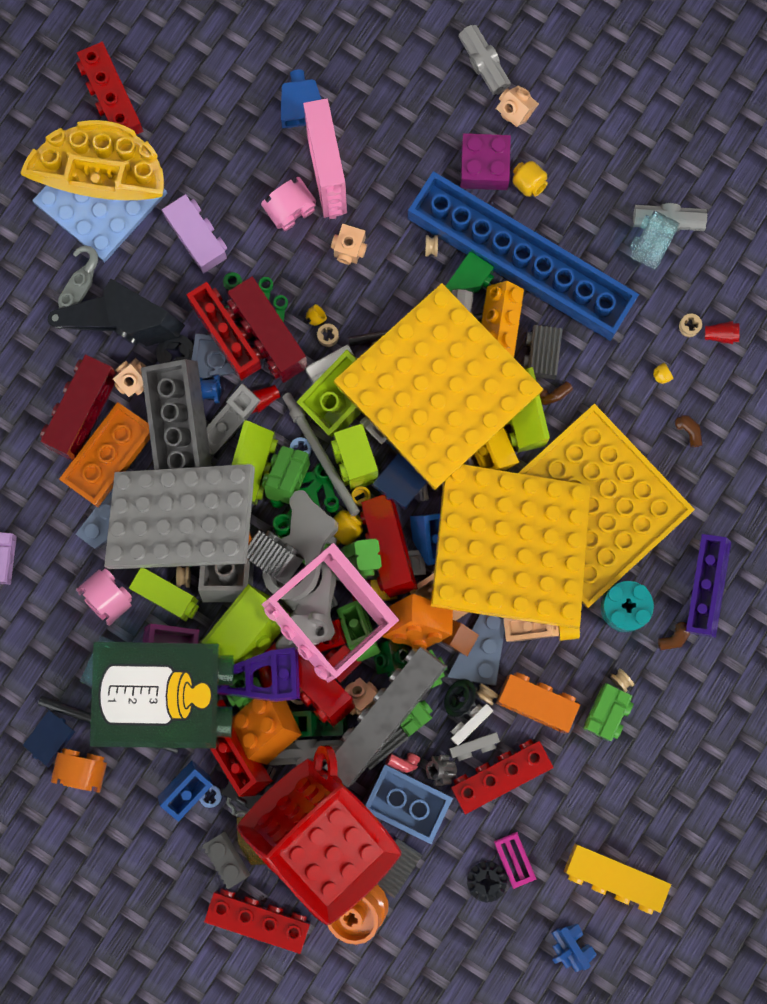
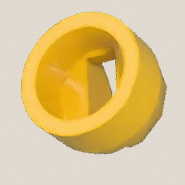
M317 304L313 305L306 312L305 318H310V325L318 326L327 319L325 312Z
M665 362L654 369L653 377L658 383L664 384L674 379Z
M359 486L351 492V497L357 506L362 507L361 502L371 499V494L366 487ZM364 493V498L358 501L355 500L356 496Z

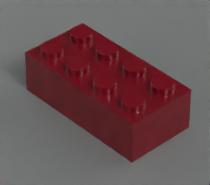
M253 276L229 290V300L227 303L236 320L240 318L242 328L249 337V340L254 339L253 342L262 360L265 358L268 360V369L275 379L280 378L282 383L305 370V367H307L306 355Z
M86 354L83 360L79 359L74 368L75 375L72 381L66 383L61 402H57L52 410L53 418L50 424H46L40 434L42 438L40 442L50 451L71 461L74 460L84 447L115 386L113 378L116 372L114 369Z

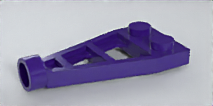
M293 647L270 650L209 675H202L199 682H207L211 686L213 694L274 702L300 699L298 649ZM271 666L272 685L268 688L256 687L253 683V673L259 668ZM245 672L246 686L244 688H231L230 676Z

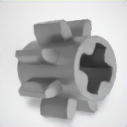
M449 755L432 756V761L426 767L428 779L434 780L435 786L451 785V780L457 774L456 763L449 761Z

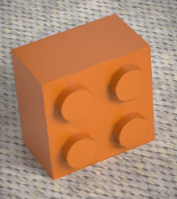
M411 594L389 606V609L399 621L382 637L390 639L396 644H405L415 649L420 647L427 649V647L439 643L452 635L453 610L431 607L430 599Z
M253 699L230 719L247 758L266 765L302 735L286 701L274 702Z

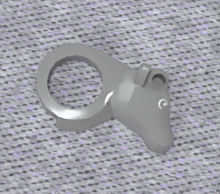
M298 490L293 493L289 502L292 509L290 534L280 539L278 543L282 546L287 543L298 550L297 554L304 558L307 565L323 551L326 543H334L336 545L337 539L334 535L338 531V522L316 505L305 491ZM321 564L280 599L297 601L306 597L317 584ZM263 571L266 588L274 594L280 589V586L277 584L276 579Z
M296 554V556L304 560L300 554ZM324 561L321 564L322 579L315 591L297 601L284 600L293 610L290 617L314 645L331 640L335 633L330 611L336 586V575ZM277 581V584L281 588L284 584ZM284 635L276 642V649L293 647L298 649L294 642L285 638Z

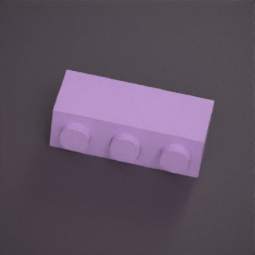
M185 194L163 208L162 212L204 274L227 259L225 253L227 247L220 237L216 239L212 231L214 228L207 218L202 219L199 214L201 209L194 199L190 201Z

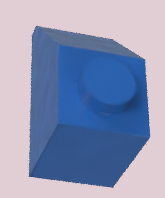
M440 513L410 516L412 540L426 565L435 564Z

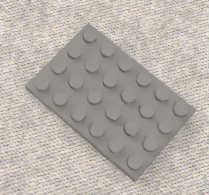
M251 464L115 472L104 567L108 569L247 564L255 467Z

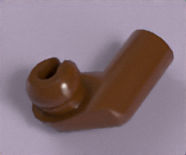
M565 381L550 394L547 389L543 388V391L539 394L542 405L546 406L560 401L573 390L572 385Z
M688 415L677 417L675 426L677 429H684L689 433L690 447L703 446L699 424Z
M677 623L672 637L658 638L659 650L682 647L690 636V633L686 631L687 623Z

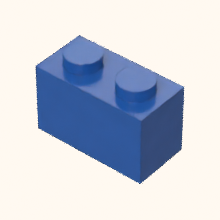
M191 761L158 796L160 807L179 822L213 786L210 775L194 761Z

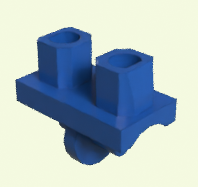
M577 923L557 928L551 932L557 942L552 946L557 953L552 958L554 964L562 962L566 969L572 966L575 972L585 971L591 967L589 962L596 956V952L589 944H585L580 948L576 943V940L583 935Z

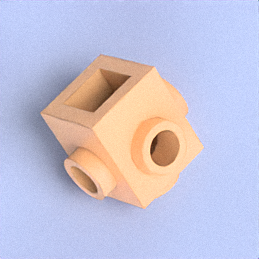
M516 86L512 89L507 88L499 97L501 102L496 109L506 121L518 127L527 122L539 103L531 97L525 88Z
M342 224L339 235H334L331 248L334 249V257L339 262L348 265L351 262L357 264L359 257H364L367 244L364 243L366 238L365 230Z
M136 358L130 363L124 361L115 369L117 374L113 378L117 390L128 397L134 393L138 396L144 391L141 367L146 366Z
M359 677L355 682L346 686L345 691L353 698L355 708L350 712L352 716L356 714L359 717L365 708H372L376 703L373 701V698L378 693V690L371 682L366 684Z

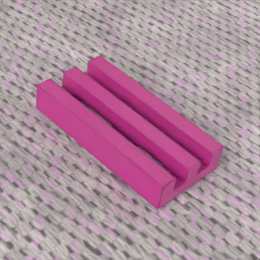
M517 832L493 841L513 889L536 880ZM510 840H515L529 874L527 878L523 875ZM503 843H505L520 881H515L501 847Z

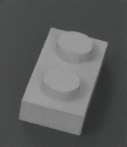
M497 732L449 748V752L452 758L457 757L458 761L473 757L472 751L481 749L482 753L496 749L495 743L500 742Z

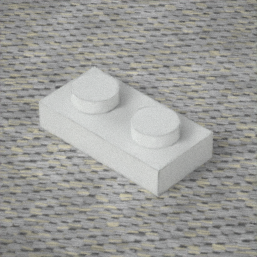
M478 704L469 714L471 719L465 725L460 722L451 731L453 736L450 739L458 746L493 710L488 704H485L483 707Z

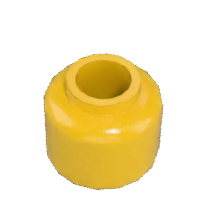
M529 161L525 164L521 162L513 170V185L525 196H538L548 184L546 181L547 173L534 161Z
M341 510L333 517L338 522V531L334 535L337 539L336 545L341 543L346 546L353 543L362 534L363 522L358 515L351 516L349 511Z

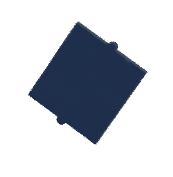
M398 453L372 486L386 495L387 500L391 499L405 509L427 481Z
M48 710L23 744L33 754L32 757L34 759H39L47 767H50L56 759L57 753L62 751L75 733L65 723V719L59 718L50 710Z

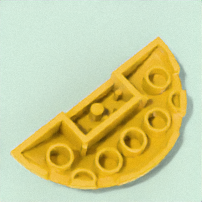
M109 121L77 122L76 127L67 130L62 128L55 130L46 136L45 143L37 150L33 149L21 170L22 176L66 192L110 200L154 199L162 197L164 190L163 170L160 167L153 147L148 141L144 142L136 136L134 130Z

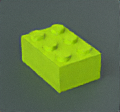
M363 424L335 432V440L331 441L332 451L336 463H341L339 464V470L344 485H349L350 491H353L356 487H365L373 484L378 478V468Z

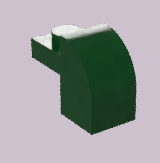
M314 711L292 712L302 733L300 737L344 735L348 730L347 715L333 727L328 721L323 723Z

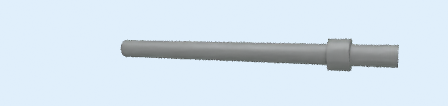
M286 393L282 398L290 410L289 415L293 422L299 425L350 515H357L360 511L307 422L306 413L301 406L297 405L292 394Z

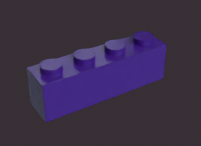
M702 534L686 631L691 634L716 638L731 548V541L727 537Z

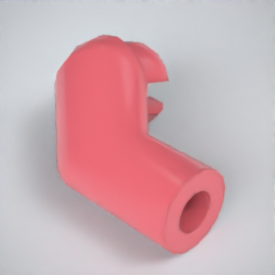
M408 753L406 759H401L393 754H389L385 765L399 772L408 773L418 768L417 764L420 761V757L414 753Z

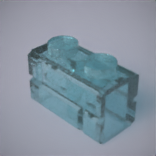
M653 211L651 217L646 215L640 226L641 229H644L641 237L635 236L629 248L633 250L631 258L654 270L657 269L680 223L657 211Z

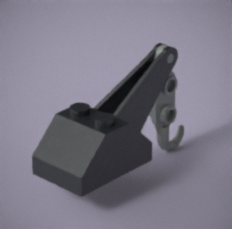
M87 245L80 246L75 250L74 256H78L81 252H87L90 257L87 264L72 275L59 296V309L51 311L48 315V323L56 329L115 332L135 346L141 343L146 347L177 338L180 335L185 324L168 311L113 279H110L104 288V296L82 302L92 285L94 269L98 263V254L93 247Z

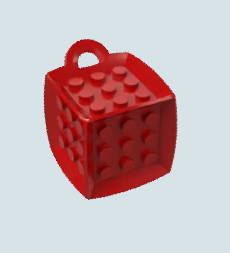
M329 745L319 746L315 752L314 759H306L274 784L237 825L238 832L261 860L287 885L309 912L326 925L335 922L362 900L388 873L401 856V850L379 820L343 785L342 780L338 777L335 752ZM324 759L327 761L328 774L322 769Z

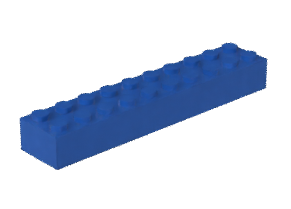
M434 171L408 209L407 219L433 235H438V238L466 255L471 251L492 265L494 272L609 341L612 340L639 296L635 291Z

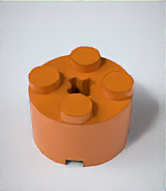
M63 748L62 753H57L51 778L52 783L57 784V780L60 779V784H63V786L91 791L93 786L94 791L100 793L107 763L104 762L105 757L87 753L86 758L79 757L80 752Z

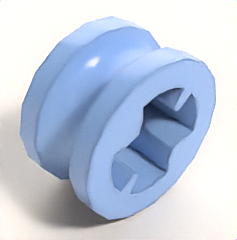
M299 437L291 442L290 448L293 450L299 446V443H304V447H308L304 452H307L309 456L311 455L312 448L306 438Z
M213 785L210 788V792L214 790L217 793L215 795L216 801L212 804L211 801L207 803L204 800L207 796L205 793L199 799L203 806L212 808L221 802L222 793L217 786Z

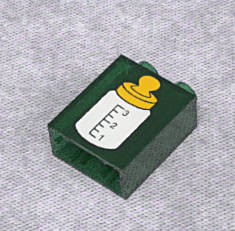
M94 642L90 747L217 748L219 737H232L233 707L219 706L220 686H233L234 655H221L220 644Z

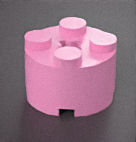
M296 177V183L292 180L284 183L269 195L271 200L268 203L265 199L261 203V206L278 229L282 228L285 232L296 224L295 220L302 215L303 218H306L315 211L316 199L302 179Z
M105 568L103 571L97 570L76 591L79 595L84 592L83 596L86 598L84 601L102 620L107 617L106 624L110 626L132 606L130 603L132 596L123 586L118 588L115 585L114 576Z

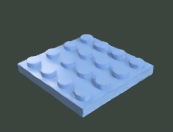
M46 185L32 201L80 243L93 247L98 254V258L105 263L165 197L167 191L164 189L163 196L154 199L110 200L78 195Z

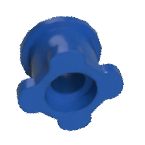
M215 375L214 380H203V378H200L203 401L204 399H214L215 403H220L222 395L220 376Z

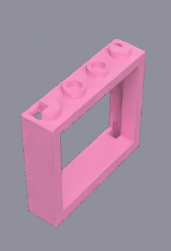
M327 98L306 102L303 105L307 139L324 218L336 219V216L347 213L346 187Z
M334 543L323 550L261 604L265 608L264 612L268 618L277 622L285 638L294 642L298 647L299 654L305 660H309L315 667V673L327 682L337 678L399 621ZM323 561L379 625L334 667L331 666L277 602Z

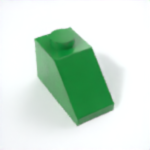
M470 251L445 287L451 293L452 290L458 289L473 292V294L479 293L483 286L487 288L495 277L492 275L494 267Z

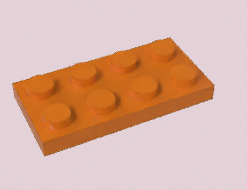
M117 402L59 480L93 505L99 507L113 489L115 472H126L150 440L149 424Z

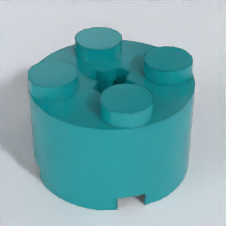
M623 581L611 587L605 593L600 606L604 621L614 630L624 633L643 627L649 622L654 609L652 596L646 586L634 581ZM626 601L628 605L632 606L628 613L626 609H622V605Z

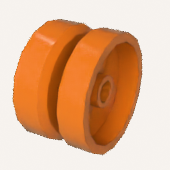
M377 884L354 907L335 922L328 925L329 930L336 938L348 944L358 945L369 941L376 934L388 913V900L385 892Z

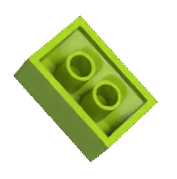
M347 349L297 401L303 410L331 437H334L335 432L346 429L362 413L334 384V380L358 359Z
M533 367L525 369L536 380ZM540 395L507 423L511 425L512 433H509L510 443L512 447H516L517 453L545 447L550 439Z
M244 420L232 465L251 464L255 467L252 504L257 506L258 500H262L264 497L265 489L262 487L264 475L266 473L269 474L271 471L269 459L271 453H276L278 440L275 439L276 436L273 431Z
M248 584L203 639L202 643L230 666L263 654L281 632V627L276 621L268 618L264 612L265 608L261 605L270 596ZM280 604V606L286 611V613L289 616H291V614Z

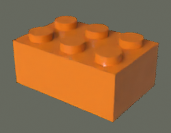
M518 672L506 677L495 704L561 733H569L580 707V704L575 703V697L563 692L557 695L552 692V687L541 682L534 685L529 682L530 678Z

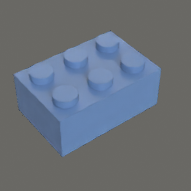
M384 765L365 806L375 817L432 844L453 798Z

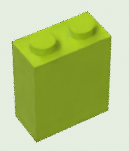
M140 568L129 587L138 595L184 621H187L188 618L192 619L199 608L196 605L198 600L193 595L145 568Z

